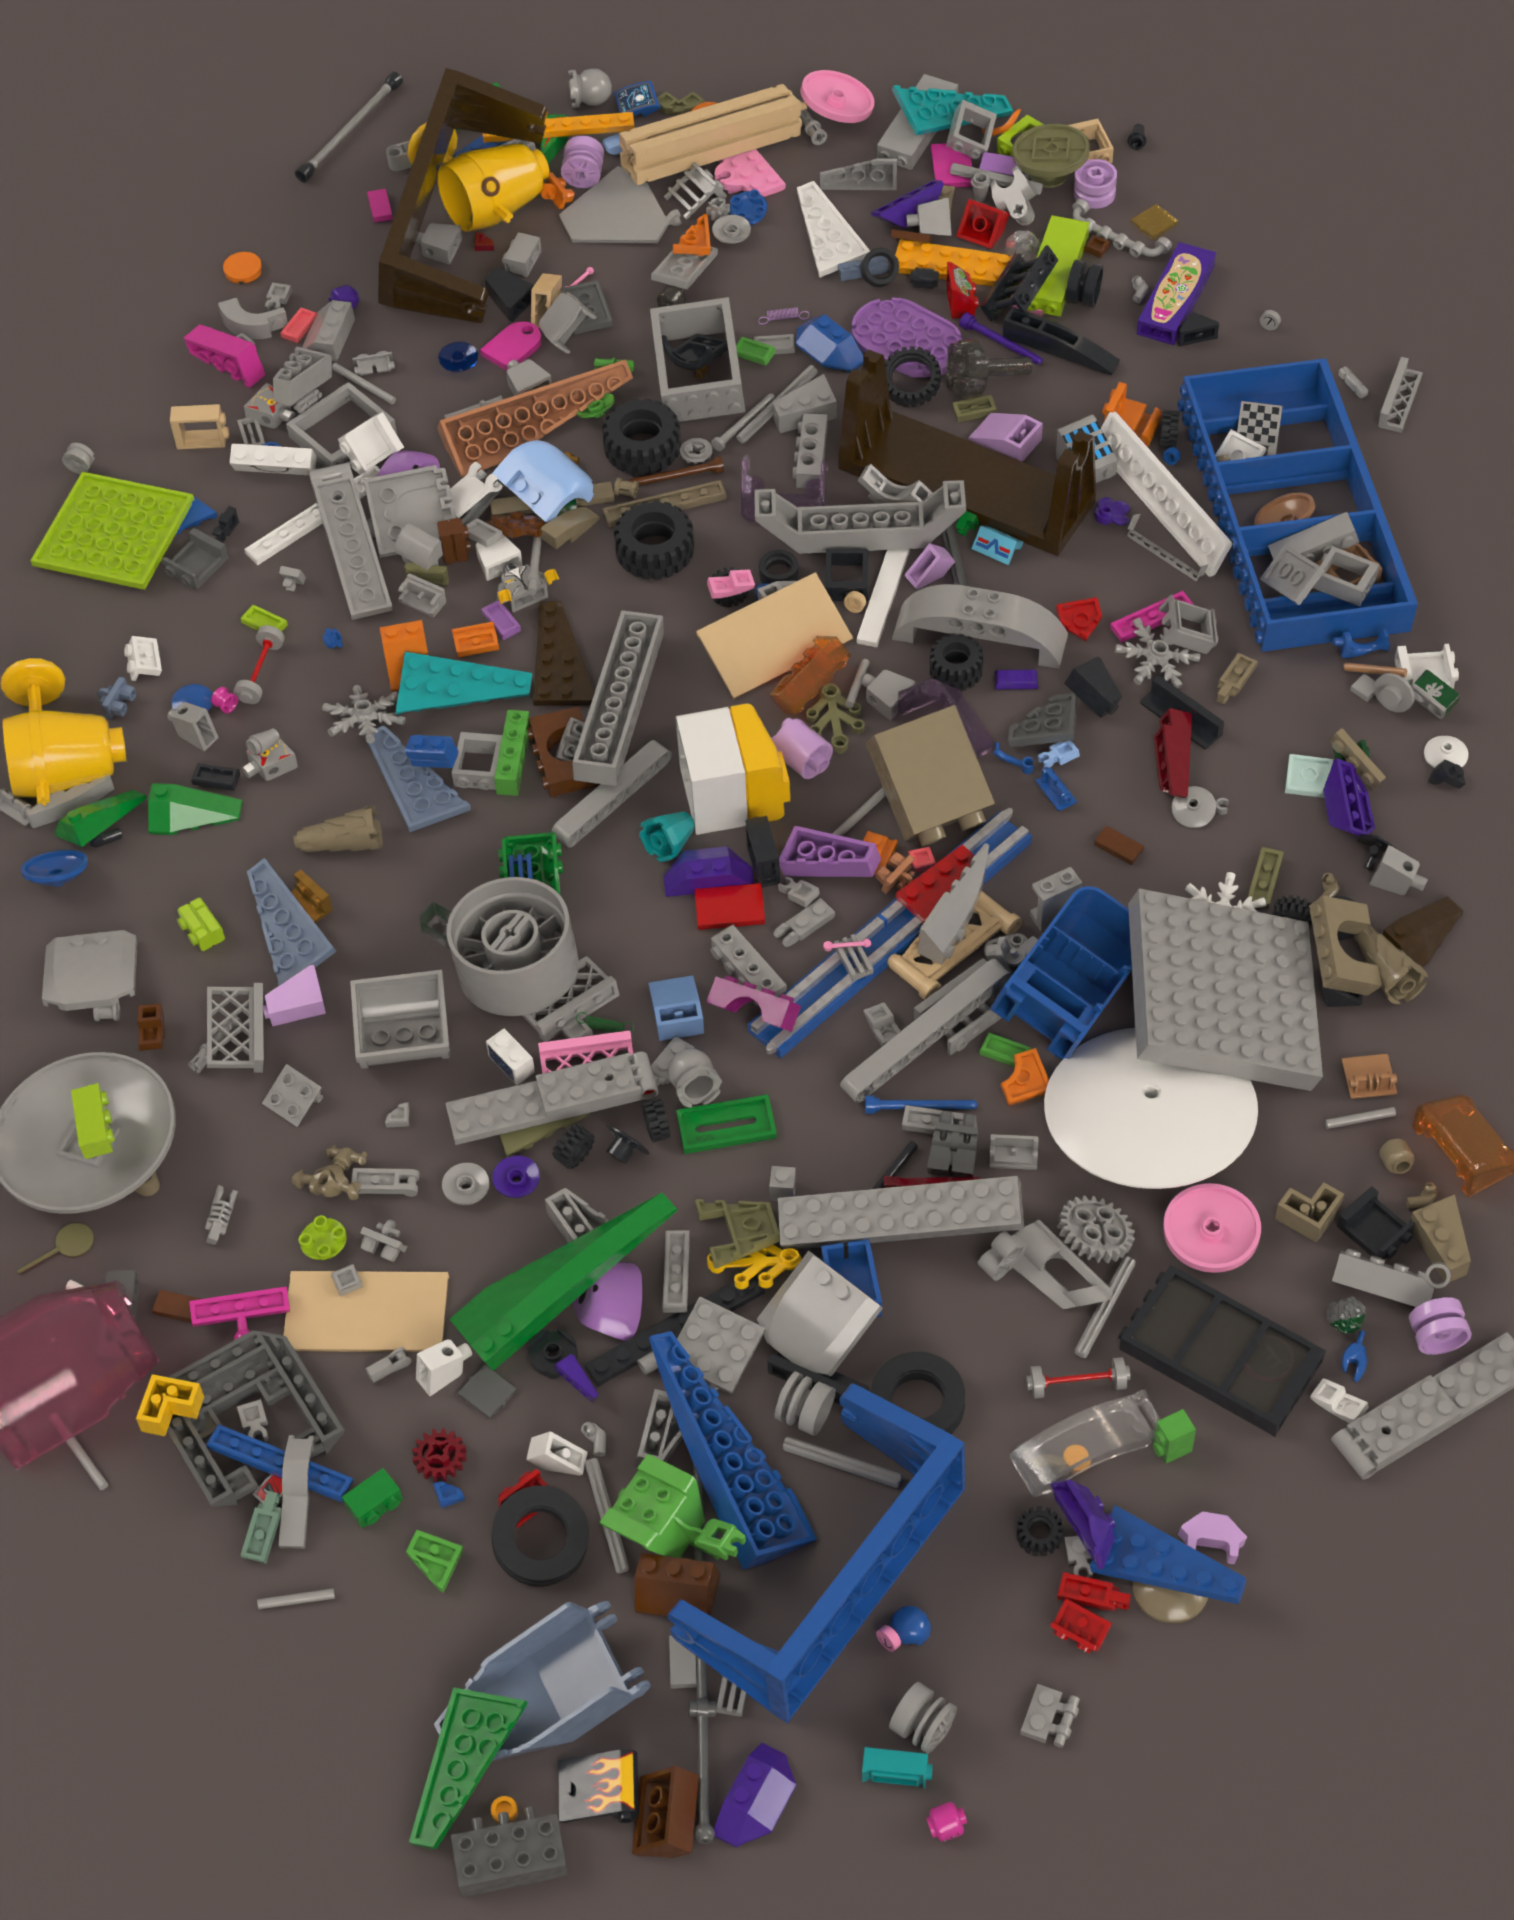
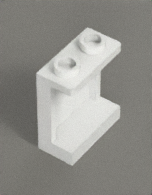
M383 412L374 415L338 439L340 449L344 454H347L351 467L358 474L367 472L383 459L404 448Z
M1444 644L1443 651L1411 654H1407L1406 646H1397L1394 659L1397 668L1407 669V676L1403 678L1411 686L1425 670H1429L1454 689L1455 681L1459 679L1458 668H1454L1455 655L1453 651H1450L1449 644Z

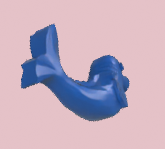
M1385 628L1380 632L1378 638L1370 643L1354 642L1349 631L1343 632L1341 637L1333 638V646H1339L1342 658L1359 657L1379 649L1389 652L1391 646Z

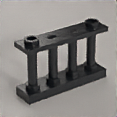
M1046 245L1038 258L1025 261L1020 253L1012 256L980 305V308L990 321L996 320L1005 307L1017 305L1022 313L1026 312L1058 262V258L1051 248Z

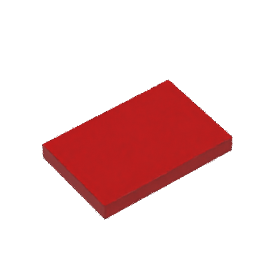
M761 883L694 889L698 930L727 928L732 925L739 927L765 924Z

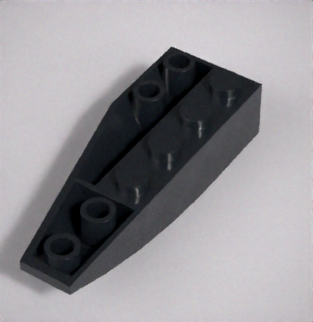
M1012 307L1003 320V337L1111 376L1120 363V359L1104 348L1051 319L1028 311L1022 313L1020 309Z

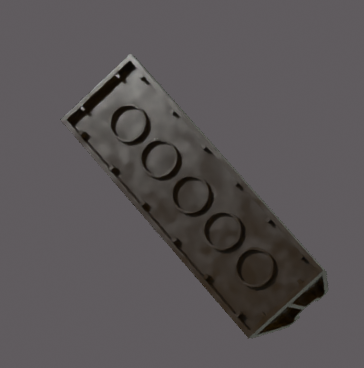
M449 68L445 69L379 260V304L475 323L483 322L487 310L486 301L488 297V290L485 287L420 263L410 257L437 181L438 170L442 166L454 129L540 143L546 130L545 122L548 114L546 106L465 73Z
M870 349L867 350L863 355V368L860 371L853 369L847 378L838 457L840 470L860 477L865 467L872 464L885 478L897 485L908 486L920 480L933 493L943 486V481L964 480L966 511L977 515L979 525L992 527L1023 541V543L1059 556L1094 505L1096 499L1095 439L1093 435L1080 430L1075 434L1072 440V449H1065L1060 456L1055 475L891 411L883 354Z

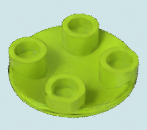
M320 1215L305 1227L298 1241L301 1250L306 1256L315 1260H326L334 1257L344 1248L347 1233L339 1221Z

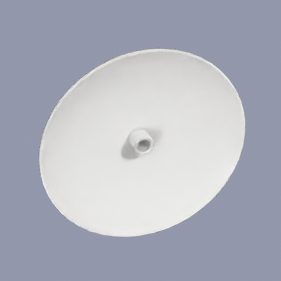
M1128 1028L1095 1037L1077 1047L1069 1059L1064 1058L1056 1067L1048 1082L1044 1098V1112L1054 1141L1081 1168L1116 1184L1145 1189H1163L1202 1181L1232 1164L1243 1153L1254 1134L1257 1125L1258 1102L1254 1087L1248 1079L1137 1059L1135 1028Z

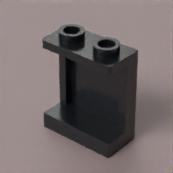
M1371 1186L1339 1215L1337 1227L1369 1255L1384 1260L1386 1258L1391 1259L1402 1243L1407 1244L1412 1240L1415 1235L1413 1233L1415 1223L1411 1220L1406 1224L1378 1200L1379 1191Z

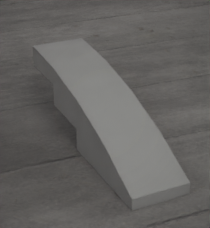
M107 775L93 780L89 784L84 783L72 787L66 792L62 790L50 794V802L46 806H42V803L26 812L30 826L36 828L64 818L71 810L98 801L114 790L111 776Z

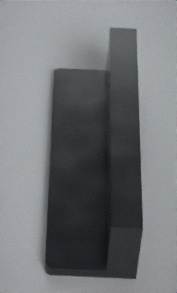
M1159 675L1152 680L1151 692L1141 700V705L1160 718L1169 708L1191 713V740L1203 749L1209 748L1223 735V720Z
M779 1352L777 1356L771 1354L767 1361L768 1373L785 1381L796 1371L803 1374V1379L806 1376L812 1378L811 1390L818 1382L835 1388L834 1402L839 1405L840 1397L850 1384L853 1383L867 1391L869 1390L867 1385L836 1371L831 1377L817 1374L792 1363Z

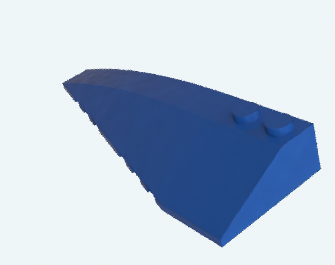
M669 1331L650 1336L651 1347L672 1410L713 1508L720 1521L735 1525L746 1537L744 1545L739 1542L732 1544L737 1547L738 1554L736 1556L742 1569L745 1570L763 1565L815 1542L817 1538L796 1495L790 1488L786 1489L780 1481L782 1477L776 1469L773 1471L764 1460L766 1458L765 1454L761 1449L755 1448L751 1442L752 1437L728 1406H723L718 1399L720 1396L714 1387L710 1388L703 1379L704 1374L699 1367L696 1368L689 1361L690 1355L674 1334Z

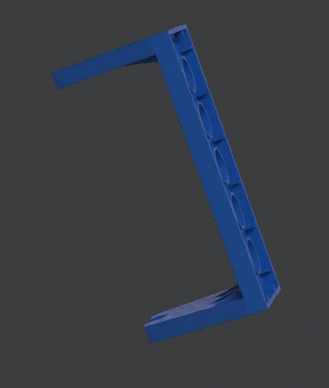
M853 1383L850 1384L839 1399L840 1405L845 1407L840 1413L842 1422L912 1473L914 1477L781 1650L777 1651L752 1641L684 1600H679L667 1615L668 1620L675 1624L671 1628L670 1633L678 1643L786 1723L791 1720L965 1490L964 1442Z

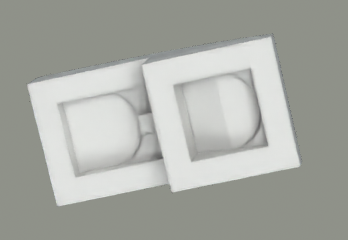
M1324 1378L1310 1395V1398L1319 1406L1348 1423L1363 1416L1369 1408L1368 1402L1347 1394L1345 1387Z

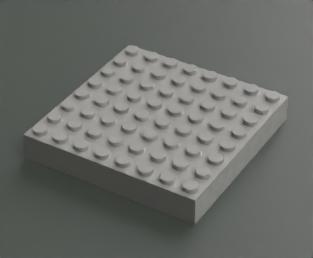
M1139 888L1128 903L1137 1059L1311 1091L1323 1078L1308 922Z

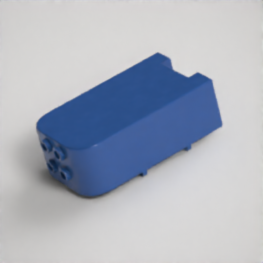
M1085 886L1078 888L1070 896L1005 984L990 1010L1007 1022L1015 1014L1052 1041L1046 1050L1060 1060L1064 1058L1069 1059L1132 970L1129 909L1096 887Z

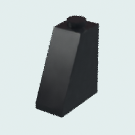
M497 266L486 275L485 285L488 295L506 318L513 322L531 304V293L534 284Z
M1098 656L1072 670L1064 683L1100 718L1116 712L1122 695Z

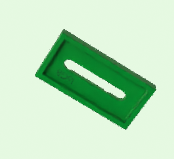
M768 1094L676 1110L684 1154L777 1138ZM754 1118L756 1120L755 1123L701 1133L696 1131L701 1125L709 1126L737 1121V1119Z

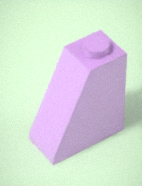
M314 965L308 966L265 995L267 1005H263L265 1019L270 1018L272 1026L326 1014Z

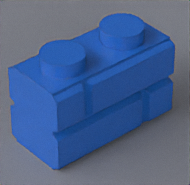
M411 735L405 748V753L410 758L412 766L453 768L459 752L456 745H454L452 737Z

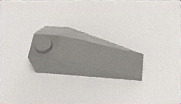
M877 158L820 172V189L897 190V159Z

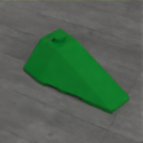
M152 783L148 800L149 834L173 835L178 834V831L183 829H199L198 826L212 824L214 826L237 821L240 819L243 801L176 784Z

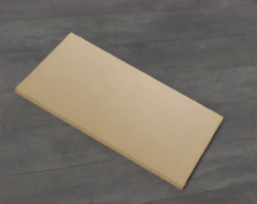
M816 572L696 631L697 636L733 699L853 639L852 634Z
M291 1271L288 1292L290 1312L286 1313L283 1336L288 1338L295 1351L393 1352L397 1348L404 1347L406 1352H421L443 1342L448 1272L357 1271L363 1287L340 1296L331 1276V1273L335 1271Z

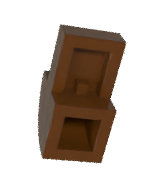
M161 1003L138 1005L139 1050L163 1049L165 1022Z

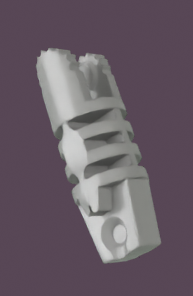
M220 1185L217 1186L210 1214L205 1225V1229L209 1230L206 1243L214 1246L218 1241L219 1235H225L238 1194V1191L232 1190L228 1198L229 1201H222L220 1199L223 1195L224 1187Z

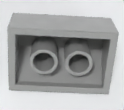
M332 300L317 312L318 314L312 323L302 348L330 354L331 360L337 362L355 317L351 302Z

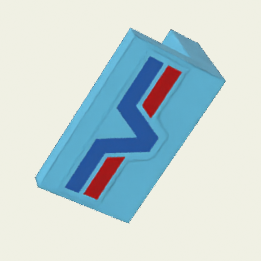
M980 526L971 549L1009 565L1015 549H1021L1023 541L992 527Z

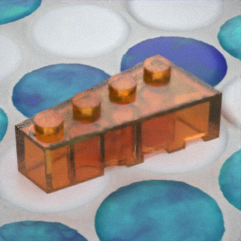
M816 636L813 640L815 645L811 649L806 648L802 653L804 659L795 662L791 667V675H785L770 693L772 699L785 714H798L805 707L804 704L808 700L813 699L819 693L818 690L833 679L832 675L837 670L846 666L847 660L852 655L836 636Z

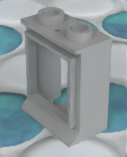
M1172 594L1159 607V611L1167 613L1162 620V624L1166 626L1171 625L1169 631L1162 637L1163 641L1204 654H1208L1217 645V621L1213 608L1208 610L1176 600ZM1181 618L1201 624L1202 633L1182 627Z

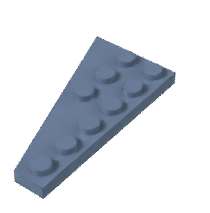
M265 858L247 871L251 889L256 899V907L261 917V925L267 947L274 964V972L277 975L278 986L310 965H314L316 968L336 952L335 948Z

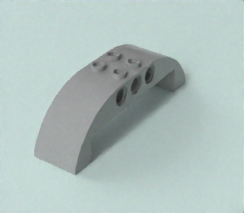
M942 584L920 589L904 601L892 636V640L913 643L917 629L921 628L1039 649L1038 666L1060 669L1068 633L1059 619L1049 610L1027 598L970 586Z

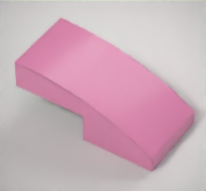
M731 570L729 576L708 577L707 581L712 599L741 594L755 588L750 570Z

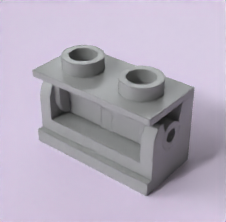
M518 232L515 239H512L509 250L503 255L502 263L505 266V271L523 275V277L527 278L542 252L540 237Z

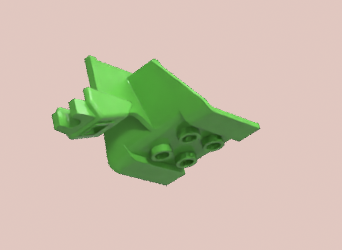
M650 1454L646 1455L633 1479L626 1488L620 1491L614 1506L608 1509L599 1522L600 1525L642 1545L646 1550L680 1558L687 1547L691 1545L713 1556L716 1560H719V1558L728 1560V1555L736 1557L738 1554L737 1547L732 1544L739 1542L744 1545L746 1542L745 1535L735 1525L717 1519L709 1520L705 1527L700 1529L705 1522L697 1480L690 1474ZM718 1531L724 1533L721 1539H717L716 1534Z

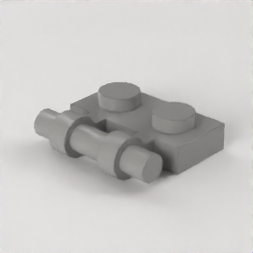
M1037 1684L1020 1735L1046 1743L1050 1734L1056 1736L1053 1744L1063 1748L1065 1741L1069 1739L1072 1732L1070 1726L1073 1718H1076L1079 1712L1077 1706L1080 1699L1070 1695L1068 1703H1061L1062 1692ZM1056 1713L1063 1715L1060 1725L1053 1724Z

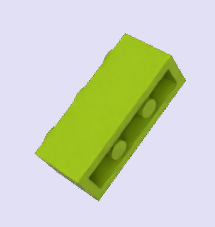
M99 1083L71 1090L78 1144L85 1159L113 1152L112 1142H115V1136L112 1128L109 1127V1124L112 1123V1116L110 1110L106 1108V1105L110 1104L106 1090L102 1091Z

